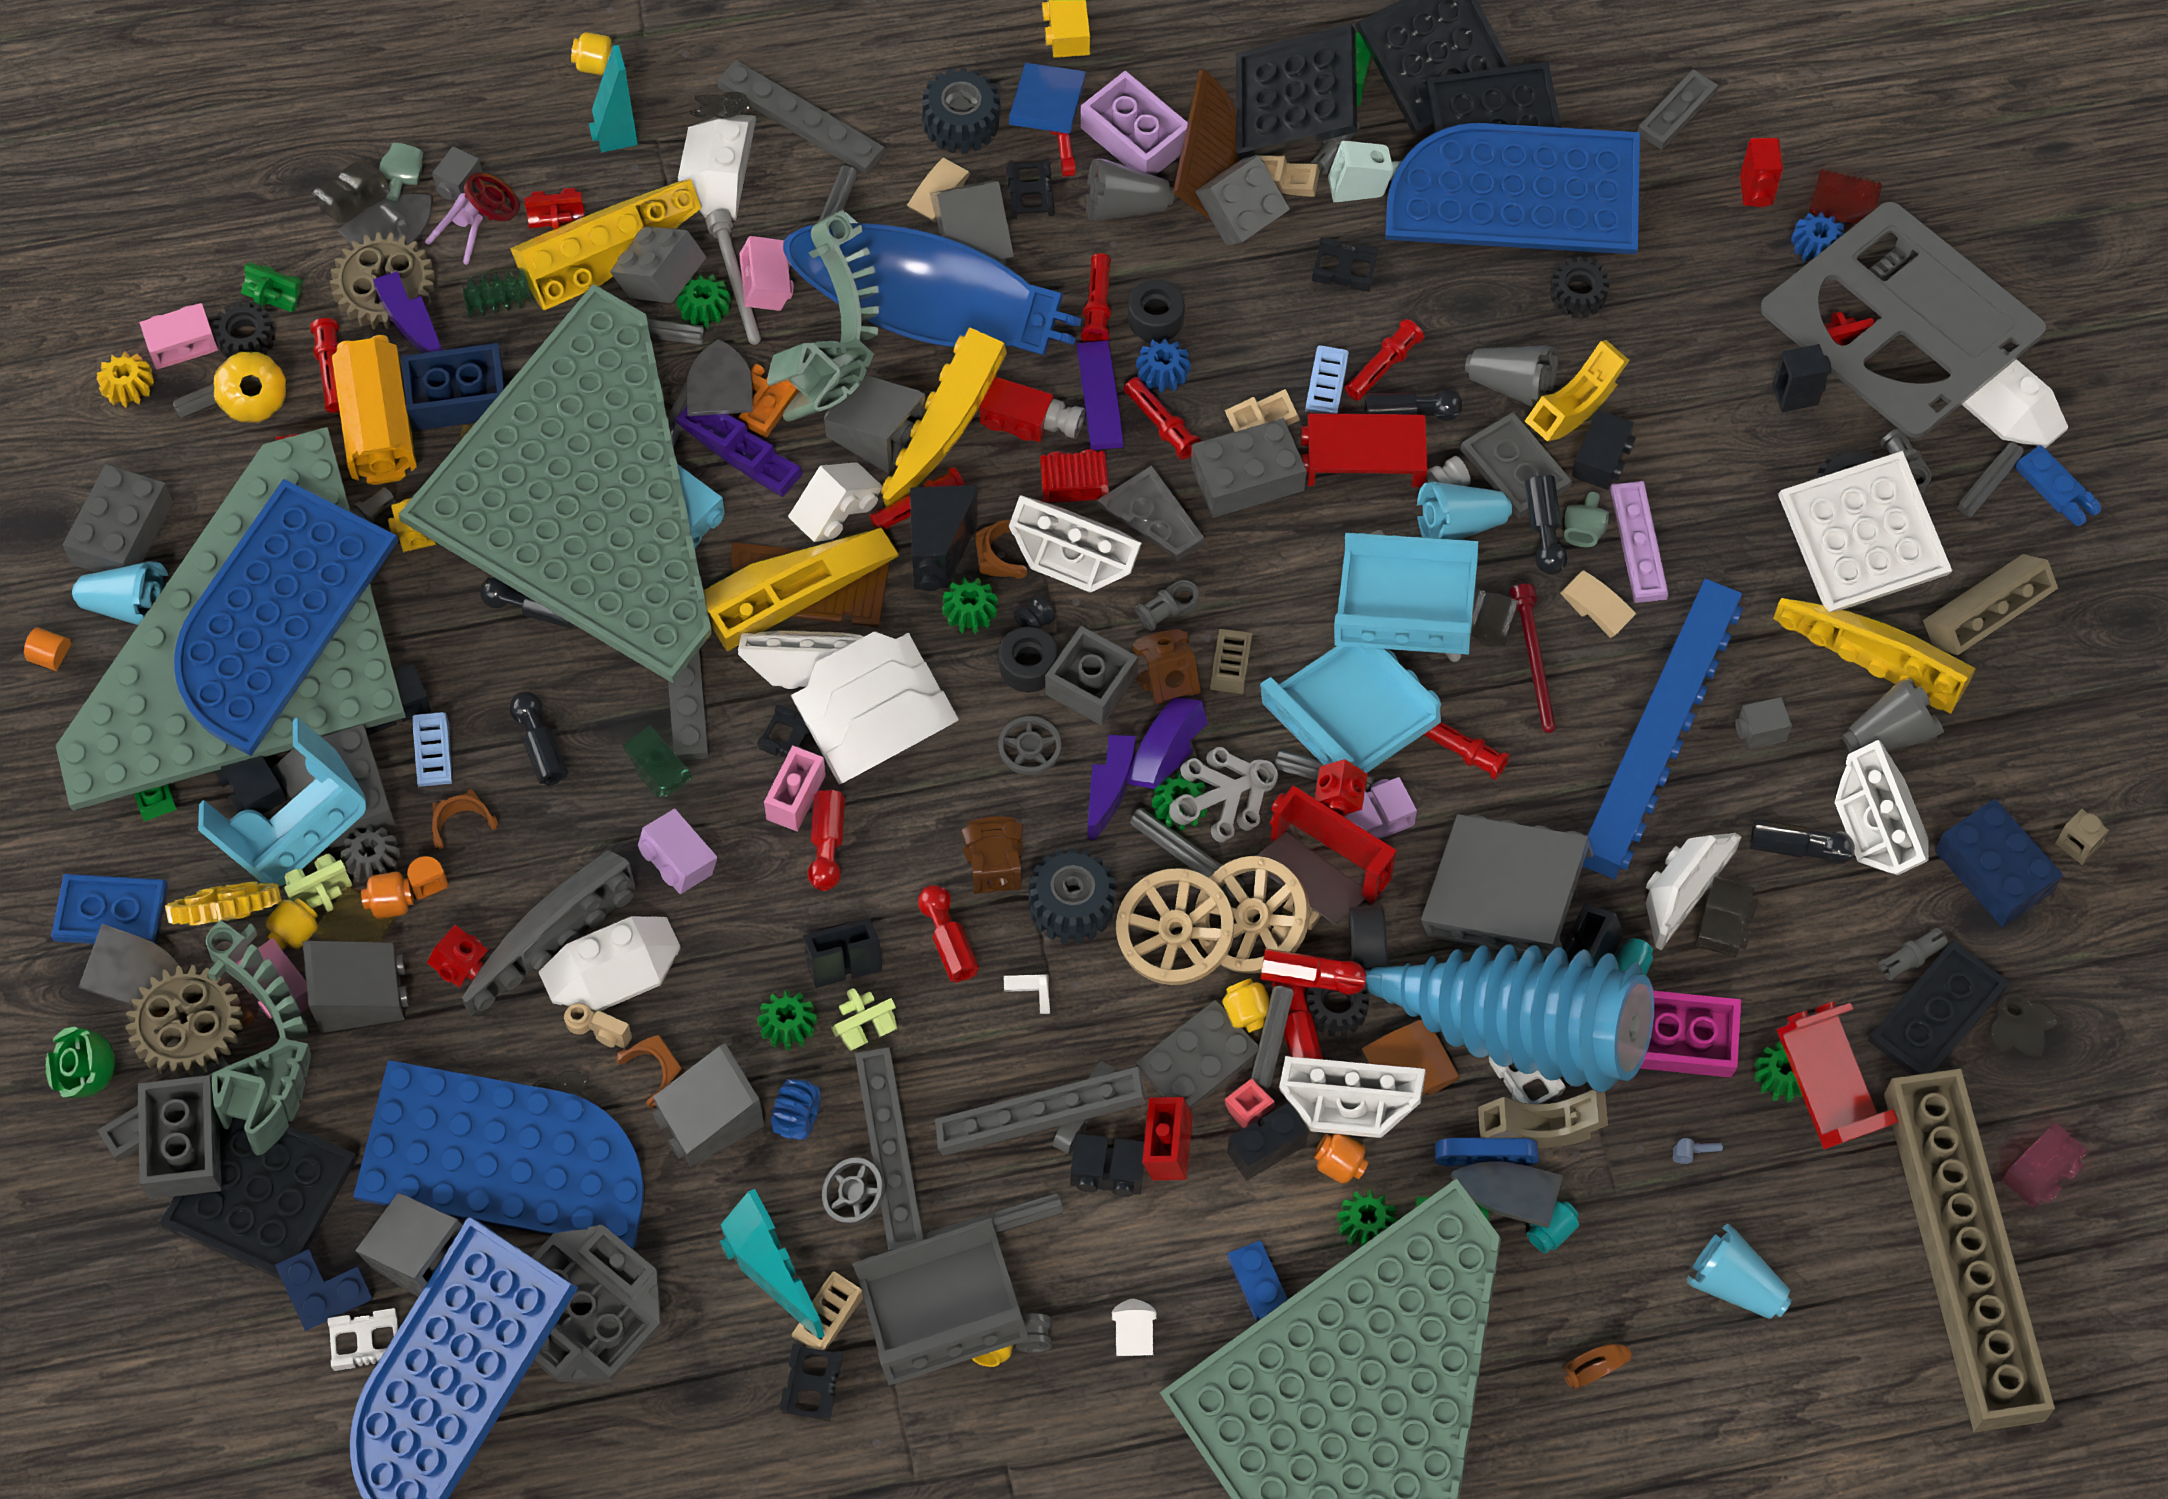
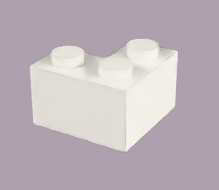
M857 462L821 465L788 517L814 542L833 540L843 530L842 524L849 514L866 513L876 505L878 501L877 496L883 486Z

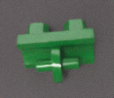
M251 262L245 264V280L241 294L254 298V302L261 306L267 303L289 312L296 310L298 297L302 291L303 281L301 278L293 275L290 277L275 272L274 268L265 265L259 266Z

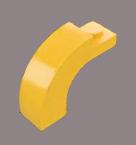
M1607 340L1601 341L1578 374L1558 392L1542 396L1525 422L1547 441L1564 437L1588 419L1603 404L1616 388L1617 384L1615 381L1630 360Z

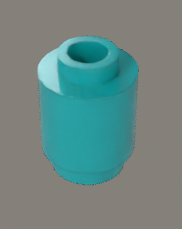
M1629 938L1625 944L1621 945L1616 956L1619 971L1626 972L1630 965L1636 962L1641 966L1643 975H1647L1653 961V948L1643 940Z
M1556 1201L1549 1228L1530 1224V1230L1526 1233L1527 1238L1535 1248L1544 1254H1547L1550 1250H1556L1579 1227V1221L1577 1220L1579 1214L1568 1202L1563 1201L1560 1203Z

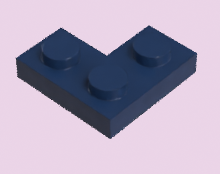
M309 1249L275 1264L305 1331L328 1321V1318L341 1315L372 1300V1296L358 1266L323 1281Z

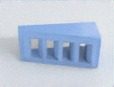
M1326 346L1317 347L1305 412L1316 414L1338 413L1349 352L1347 350ZM1323 372L1328 374L1338 375V377L1321 375L1319 373ZM1317 385L1334 387L1335 390L1317 387ZM1315 396L1333 399V403L1315 400L1314 398Z
M440 712L414 715L413 735L418 787L452 784L450 725L447 714ZM441 740V743L424 745L423 743L426 741ZM442 754V757L424 759V755ZM443 766L444 769L443 771L425 772V768Z

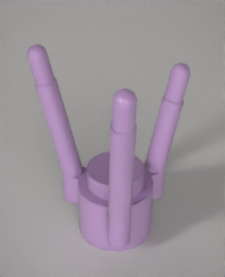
M462 193L425 242L428 245L431 244L451 221L462 227L472 224L463 263L467 265L472 255L478 227L483 220V216L479 214V211L474 208L468 198H465V193Z

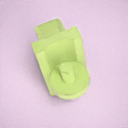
M328 853L317 858L314 864L318 871L308 876L304 875L302 869L297 868L285 874L287 886L284 889L289 900L294 901L298 898L312 909L323 904L327 912L334 910L330 900L342 895L341 891L353 885L342 861H336Z
M852 988L847 991L849 1001L840 1005L839 1009L842 1015L855 1011L856 1015L831 1027L835 1037L840 1035L847 1048L852 1051L868 1043L860 1026L872 1020L879 1037L896 1030L897 1024L892 1012L896 1007L892 998L865 1010L864 1005L875 1001L872 993L867 992L859 996L857 991Z

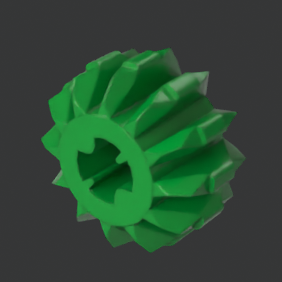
M699 273L698 280L690 279L681 290L676 303L677 309L681 312V317L684 321L691 320L692 325L703 323L708 329L710 322L713 321L720 325L721 316H728L731 297L724 281L716 282L713 274L708 279H704Z
M964 577L962 585L952 582L950 592H944L942 613L944 617H948L950 628L959 625V631L962 634L967 628H972L975 635L978 632V626L988 629L990 619H995L997 616L996 606L998 605V598L996 594H992L990 583L981 586L979 578L973 583H968V580Z
M1180 771L1176 774L1175 780L1167 776L1163 781V785H1159L1154 789L1155 796L1152 798V807L1157 809L1156 818L1158 820L1166 819V825L1169 828L1172 827L1176 822L1170 817L1171 803L1182 795H1191L1196 798L1205 794L1206 786L1204 782L1195 783V780L1187 781L1182 778ZM1179 807L1180 812L1185 816L1183 809ZM1207 808L1201 810L1198 818L1189 824L1196 827L1199 818L1206 817ZM1179 824L1181 831L1185 829L1186 825Z
M785 990L783 998L780 999L772 993L770 996L771 1004L762 1003L760 1006L762 1015L757 1017L758 1026L762 1027L760 1031L761 1037L764 1040L771 1038V1046L774 1049L781 1043H784L785 1050L789 1052L793 1042H796L797 1045L803 1048L805 1044L804 1037L813 1038L814 1028L812 1026L817 1024V1015L812 1013L814 1010L812 1002H804L803 994L800 992L793 998H790V992Z
M1780 1041L1776 1043L1774 1050L1769 1047L1764 1048L1761 1053L1762 1057L1757 1058L1754 1064L1755 1069L1758 1070L1754 1074V1081L1763 1083L1760 1088L1761 1094L1768 1091L1773 1092V1102L1777 1101L1780 1095L1784 1096L1787 1103L1793 1101L1794 1095L1800 1098L1803 1097L1782 1043ZM1781 1069L1787 1071V1075L1780 1073Z
M1370 1189L1367 1191L1366 1197L1363 1198L1358 1191H1355L1352 1195V1201L1347 1199L1342 1201L1341 1208L1343 1211L1337 1213L1336 1221L1342 1224L1338 1229L1339 1235H1349L1347 1240L1349 1247L1358 1241L1361 1243V1248L1398 1221L1392 1217L1396 1211L1395 1206H1385L1387 1200L1385 1194L1379 1196L1378 1199H1374V1193ZM1361 1217H1363L1364 1221L1366 1217H1370L1373 1219V1223L1371 1224L1369 1220L1368 1224H1364L1361 1222Z

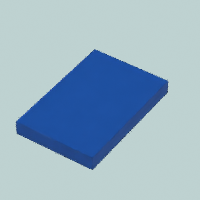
M1025 63L1009 115V125L1071 133L1085 83L1086 71Z
M63 874L51 937L55 942L95 944L102 924L142 937L157 945L168 883L166 880Z

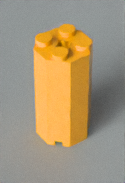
M376 335L369 339L357 341H342L337 345V352L332 355L347 465L351 478L359 480L360 475L366 477L367 483L372 485L400 481L406 476V469L410 467L411 471H413L417 465L397 345L389 343L388 337L384 335Z

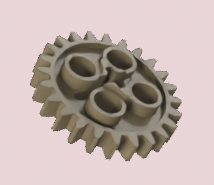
M377 232L373 241L367 235H364V244L360 245L353 240L354 250L350 251L343 248L344 259L335 258L337 268L331 269L333 280L330 281L334 301L338 302L341 312L347 311L349 320L358 316L360 326H363L370 320L372 329H375L379 322H383L386 329L390 327L392 319L381 302L376 304L379 296L373 279L384 275L383 265L387 257L389 259L385 267L386 274L396 272L397 268L407 267L405 270L398 271L408 299L412 300L421 296L424 303L431 302L429 293L435 291L433 284L435 275L432 270L431 259H427L424 249L418 251L417 242L414 241L407 245L406 236L404 235L398 241L394 240L392 232L389 233L387 239H382L380 232ZM368 263H376L371 267L365 266ZM363 290H368V291H369V292L366 293V294H358L359 292H361V291H363Z
M195 965L191 966L188 974H184L180 966H177L174 976H170L166 970H163L162 981L159 982L151 977L150 982L153 987L150 990L140 987L139 990L143 998L131 999V1003L136 1011L126 1013L128 1019L133 1022L126 1025L129 1035H133L128 1040L132 1048H136L135 1053L138 1058H145L144 1061L149 1068L157 1064L160 1074H164L170 1067L174 1077H178L182 1068L186 1069L189 1076H193L194 1067L199 1066L205 1073L207 1072L206 1062L211 1060L214 1064L219 1065L220 1061L217 1055L220 1052L226 1055L231 1054L227 1043L239 1042L233 1031L243 1030L240 1020H237L244 1016L241 1007H238L241 1002L237 994H233L234 989L230 983L224 984L225 981L222 976L218 981L209 979L207 973L209 968L203 970L200 975ZM203 995L197 1003H188L192 997ZM169 1009L165 1016L155 1017L160 1010ZM187 1018L188 1022L183 1024L182 1020ZM209 1024L215 1025L210 1032L200 1033L204 1026ZM176 1038L181 1039L178 1045L174 1047H167V1044L171 1040Z

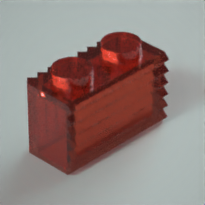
M1822 169L1819 172L1809 213L1818 215L1822 211L1824 217L1830 218L1834 216L1836 220L1857 224L1877 208L1882 184L1880 182L1875 183L1873 180H1862L1861 177L1857 179L1855 176H1844L1842 173L1837 174V172L1831 173L1830 170L1826 172Z

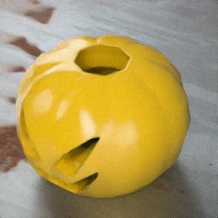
M239 352L230 356L215 372V401L231 419L239 422L260 423L271 418L284 403L286 397V378L282 369L267 355L259 352ZM249 375L258 377L262 384L260 393L253 397L243 394L240 388L242 378Z

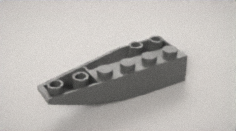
M607 850L555 888L530 910L501 941L463 995L462 999L469 1015L472 1016L477 1011L488 1009L494 1003L496 997L506 990L509 991L516 988L522 982L523 977L532 970L544 967L550 961L551 956L566 944L577 940L579 935L587 929L599 926L605 920L606 915L615 908L627 905L632 900L634 894L637 893L630 863L625 858Z

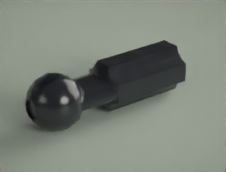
M1447 389L1439 391L1434 396H1417L1414 392L1365 393V414L1435 416L1442 421H1450L1458 417L1462 411L1461 397L1456 392Z
M1552 475L1531 477L1525 481L1531 527L1534 531L1540 533L1542 545L1536 552L1535 561L1538 568L1549 575L1558 574L1567 565L1568 555L1566 550L1557 543L1556 529L1562 525L1555 477Z
M495 577L488 578L481 585V599L491 608H501L511 604L521 607L524 616L570 629L574 626L571 622Z
M520 692L511 700L510 715L516 722L525 726L527 733L523 737V744L539 784H545L546 786L558 784L567 777L568 770L552 730L542 727L539 721L542 710L541 700L531 692Z
M1755 819L1750 839V849L1796 857L1809 856L1826 859L1832 864L1846 863L1853 857L1855 851V844L1852 838L1842 831L1827 833L1808 830L1807 827L1761 819Z

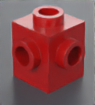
M1346 759L1320 766L1315 799L1343 817L1360 811L1363 808L1368 774Z
M454 925L435 946L427 964L434 968L442 979L452 982L460 988L468 978L471 981L474 980L484 965L482 960L488 949L482 945L478 938L468 935L457 925Z

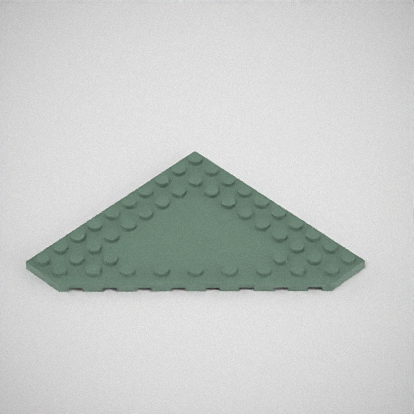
M593 284L399 513V519L424 536L673 683L711 635L709 616L646 314Z
M327 427L261 446L56 744L66 794L72 811L220 770L221 766L261 755L266 757L294 748L293 720L296 717L300 718L321 737L362 724L366 729L406 717L370 583L252 756L228 745L206 731L187 709L176 683L174 653L178 635L185 619L283 479L351 512Z
M1456 1178L1159 1393L1232 1499H1459L1501 1238Z

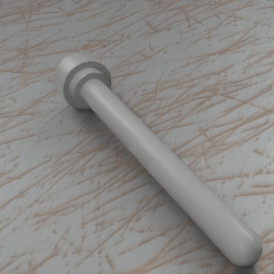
M724 210L715 211L706 217V225L709 233L718 239L748 341L752 345H757L761 340L752 307L744 306L741 271L730 238L733 223L729 212Z

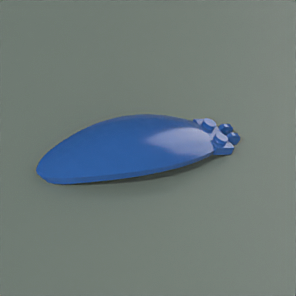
M850 223L852 228L861 225L863 232L839 245L844 256L863 248H868L870 254L849 262L848 266L851 273L874 266L875 273L855 281L857 290L878 286L879 293L859 300L860 308L879 306V314L866 319V321L885 330L924 343L954 348L960 335L965 336L970 327L1004 342L1005 348L1015 347L1042 356L1046 355L1050 339L1069 345H1074L1076 338L1072 337V335L1053 331L1056 320L1070 326H1080L1082 320L1078 317L1059 312L1063 299L1062 293L1029 285L1019 275L998 261L959 242L904 227ZM813 225L805 226L789 234L783 242V251L788 262L807 282L839 304L833 282L821 256L812 258L808 253L816 249L811 237ZM829 227L830 234L834 236L832 229Z

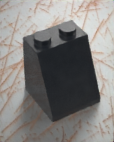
M976 485L910 487L914 589L935 591L939 588H947L978 524Z

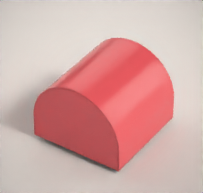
M1252 1078L1225 1098V1104L1229 1113L1243 1128L1257 1122L1275 1108L1274 1100Z

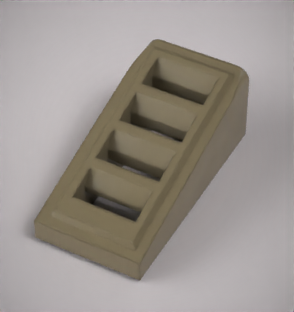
M1219 629L1210 690L1237 694L1244 693L1252 633ZM1225 639L1244 642V645L1229 644L1224 642ZM1223 649L1242 652V655L1223 653ZM1222 660L1236 661V662H1241V664H1240V665H1235V664L1221 663V661H1222ZM1220 670L1239 672V675L1220 673Z

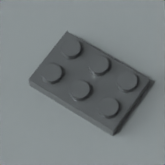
M1514 412L1461 443L1460 450L1495 491H1502L1510 499L1512 512L1518 519L1529 513L1525 481L1529 480V478L1547 475L1554 476L1557 496L1571 488L1572 480Z
M1214 1000L1138 1060L1136 1067H1139L1142 1075L1162 1097H1184L1191 1111L1256 1059L1259 1046L1242 1028L1233 1027L1227 1012Z

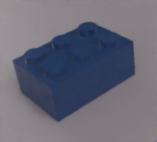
M498 343L401 356L406 408L412 431L476 423L506 388L504 366Z
M1995 798L1944 832L1935 849L1938 856L2001 927H2004L2052 894L2063 876L2061 871Z

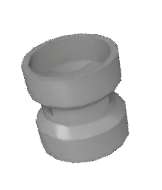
M1053 399L1046 414L1044 429L1051 432H1056L1060 429L1067 437L1076 439L1083 425L1085 408L1075 405L1066 409L1063 401Z
M1457 456L1445 461V465L1442 467L1434 466L1427 470L1426 479L1428 483L1440 482L1468 486L1471 482L1465 464Z

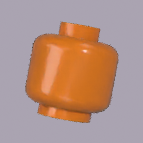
M400 872L370 876L367 888L361 889L364 909H371L373 916L377 919L405 915L409 910V905H414V894L409 879H405Z
M1326 1133L1313 1155V1158L1317 1160V1170L1341 1184L1348 1183L1353 1177L1360 1179L1369 1162L1364 1158L1366 1153L1365 1145L1345 1134L1333 1133L1329 1135Z

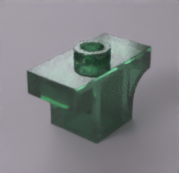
M651 726L623 744L624 751L633 762L637 775L657 798L661 795L667 797L692 779L691 771Z

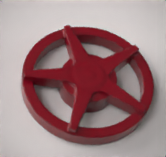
M479 172L472 174L465 182V198H468L469 202L480 213L488 217V220L510 221L518 213L519 201L517 196L499 178L491 174ZM473 181L477 186L479 193L472 191L471 185ZM483 181H487V182L492 183V184H494V185H491V184H486V185H485V184L483 183ZM503 193L509 198L512 208L504 203L505 195ZM498 209L505 214L497 213L495 210Z

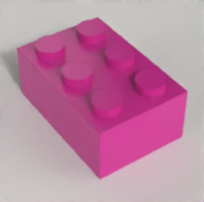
M1653 991L1654 1020L1652 1034L1646 1056L1640 1068L1731 1078L1738 1066L1741 999Z

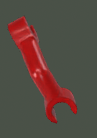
M1050 131L1051 134L1057 135L1062 177L1074 176L1076 169L1069 133Z

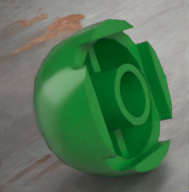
M81 1027L64 1028L52 1041L58 1042L54 1052L47 1053L46 1076L49 1086L52 1090L59 1091L61 1093L60 1096L64 1098L76 1099L94 1096L105 1089L112 1079L115 1069L113 1047L102 1034Z

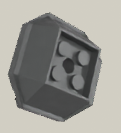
M604 1225L552 1234L532 1257L577 1286L578 1289L533 1361L557 1382H612L661 1328L657 1270ZM588 1304L592 1306L591 1310L585 1315L579 1316L574 1314L575 1309L579 1305Z

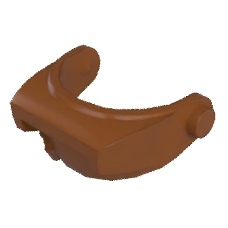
M1011 519L999 521L976 532L975 541L980 573L998 577L1009 576L1017 579L1024 578L1027 575V567L1005 563L991 550V544L997 537L1011 532L1009 528Z
M472 789L468 790L467 793L447 800L443 799L439 803H433L432 840L435 848L439 847V850L444 848L443 840L440 838L441 828L444 822L457 812L468 810L481 814L488 820V825L492 831L496 830V827L499 826L495 815L491 817L488 809Z
M659 1035L647 1038L629 1050L624 1049L620 1051L616 1058L619 1065L625 1064L642 1054L654 1055L659 1060L663 1074L662 1082L657 1092L646 1102L648 1107L656 1109L653 1097L680 1077L685 1071Z
M1606 1343L1593 1348L1561 1366L1566 1375L1564 1377L1565 1381L1574 1390L1583 1387L1628 1363L1631 1360L1632 1353L1628 1346L1622 1344ZM1597 1357L1602 1359L1585 1366L1576 1373L1574 1371L1587 1361Z

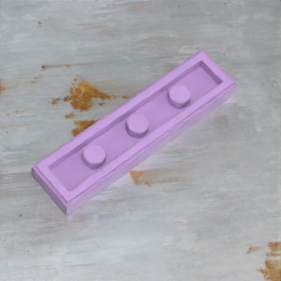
M1644 481L1612 484L1610 491L1634 603L1667 600L1668 590Z

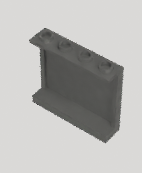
M1457 814L1421 918L1427 936L1475 946L1485 945L1488 948L1501 950L1505 945L1510 944L1513 945L1519 954H1523L1528 947L1536 945L1540 948L1543 958L1547 959L1548 955L1556 947L1562 948L1559 937L1585 857L1593 858L1594 853L1588 836H1584L1576 831H1568L1567 833L1553 831L1541 825L1534 827L1519 825L1511 820H1503L1501 822L1488 820L1476 814L1470 816Z
M991 1218L971 1223L968 1226L947 1233H940L932 1238L907 1244L898 1249L877 1256H870L853 1263L879 1351V1360L889 1386L1029 1340Z

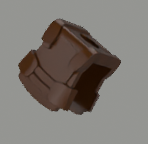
M1173 629L1150 634L1137 639L1135 644L1132 645V650L1138 656L1142 655L1147 660L1149 669L1142 672L1136 678V681L1145 691L1152 692L1155 705L1177 697L1193 696L1201 693L1195 654L1191 647L1187 645L1190 643L1187 631Z
M1004 816L985 817L969 821L968 826L961 829V834L965 844L963 851L966 860L972 866L974 894L1021 890L1020 858L1023 846V824L1016 822L1013 817Z

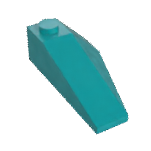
M619 45L612 47L592 107L594 122L588 123L592 142L599 141L601 153L638 145L626 71Z
M756 1190L748 1191L721 1224L725 1238L719 1242L727 1259L735 1258L742 1272L816 1338L824 1337L821 1320L799 1277L795 1279L794 1277L796 1273L785 1247L779 1249L781 1245L768 1212Z

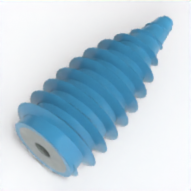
M1482 945L1477 948L1470 961H1465L1463 952L1460 949H1456L1451 953L1447 962L1437 963L1436 958L1432 956L1423 965L1410 966L1407 963L1405 966L1373 967L1365 971L1367 974L1366 985L1370 994L1383 998L1388 1003H1395L1403 1007L1405 1012L1411 1017L1420 1015L1427 1030L1433 1033L1442 1030L1446 1041L1453 1047H1460L1465 1044L1468 1051L1474 1057L1483 1058L1490 1055L1493 1062L1502 1067L1514 1063L1516 1068L1524 1074H1532L1538 1070L1545 1079L1550 1081L1557 1080L1563 1076L1565 1081L1571 1086L1578 1087L1588 1082L1595 1091L1605 1092L1612 1088L1618 1080L1629 1081L1637 1074L1650 1043L1654 1020L1652 984L1649 978L1643 975L1641 966L1636 962L1631 964L1626 972L1619 971L1616 957L1611 953L1605 954L1599 960L1596 967H1594L1592 956L1587 950L1579 951L1569 964L1567 953L1561 947H1556L1552 950L1544 962L1543 954L1536 945L1528 947L1520 960H1518V955L1513 945H1505L1499 951L1495 960H1492L1489 948Z

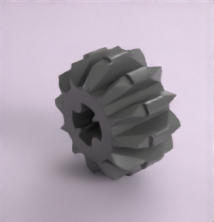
M368 824L365 833L361 834L360 831L354 829L355 839H345L344 846L346 849L341 851V859L345 862L344 867L347 874H354L355 880L359 883L366 877L369 879L370 876L387 873L386 871H397L398 865L396 860L401 857L400 850L397 848L398 843L393 835L388 836L386 829L383 827L374 833L373 827Z

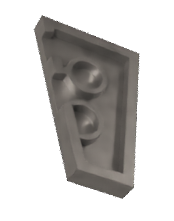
M1152 466L1097 500L1098 506L1178 561L1206 543L1201 532Z

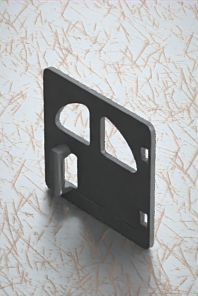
M1885 202L1767 295L1761 303L1762 315L1800 347L1820 344L1824 356L1827 355L1830 359L1831 373L1911 438H1920L1927 434L2044 336L2046 324L2039 316L1895 202ZM1887 233L1896 235L1898 240L1895 248L1871 268L1867 269L1857 261L1856 258ZM1915 252L1918 253V256L1916 258H1914L1911 262H1909L1906 266L1899 270L1890 279L1885 281L1888 277H1890L1893 273H1895L1898 269L1905 265L1909 260H1911L1914 257ZM1827 280L1838 281L1881 317L1865 332L1845 346L1834 342L1827 332L1820 315L1818 296L1822 285ZM1903 335L1947 370L1950 377L1943 381L1927 384L1900 382L1880 376L1866 369L1864 362L1896 336ZM2011 341L2017 347L2006 355L2001 348ZM1941 398L1948 404L1936 413L1930 406Z

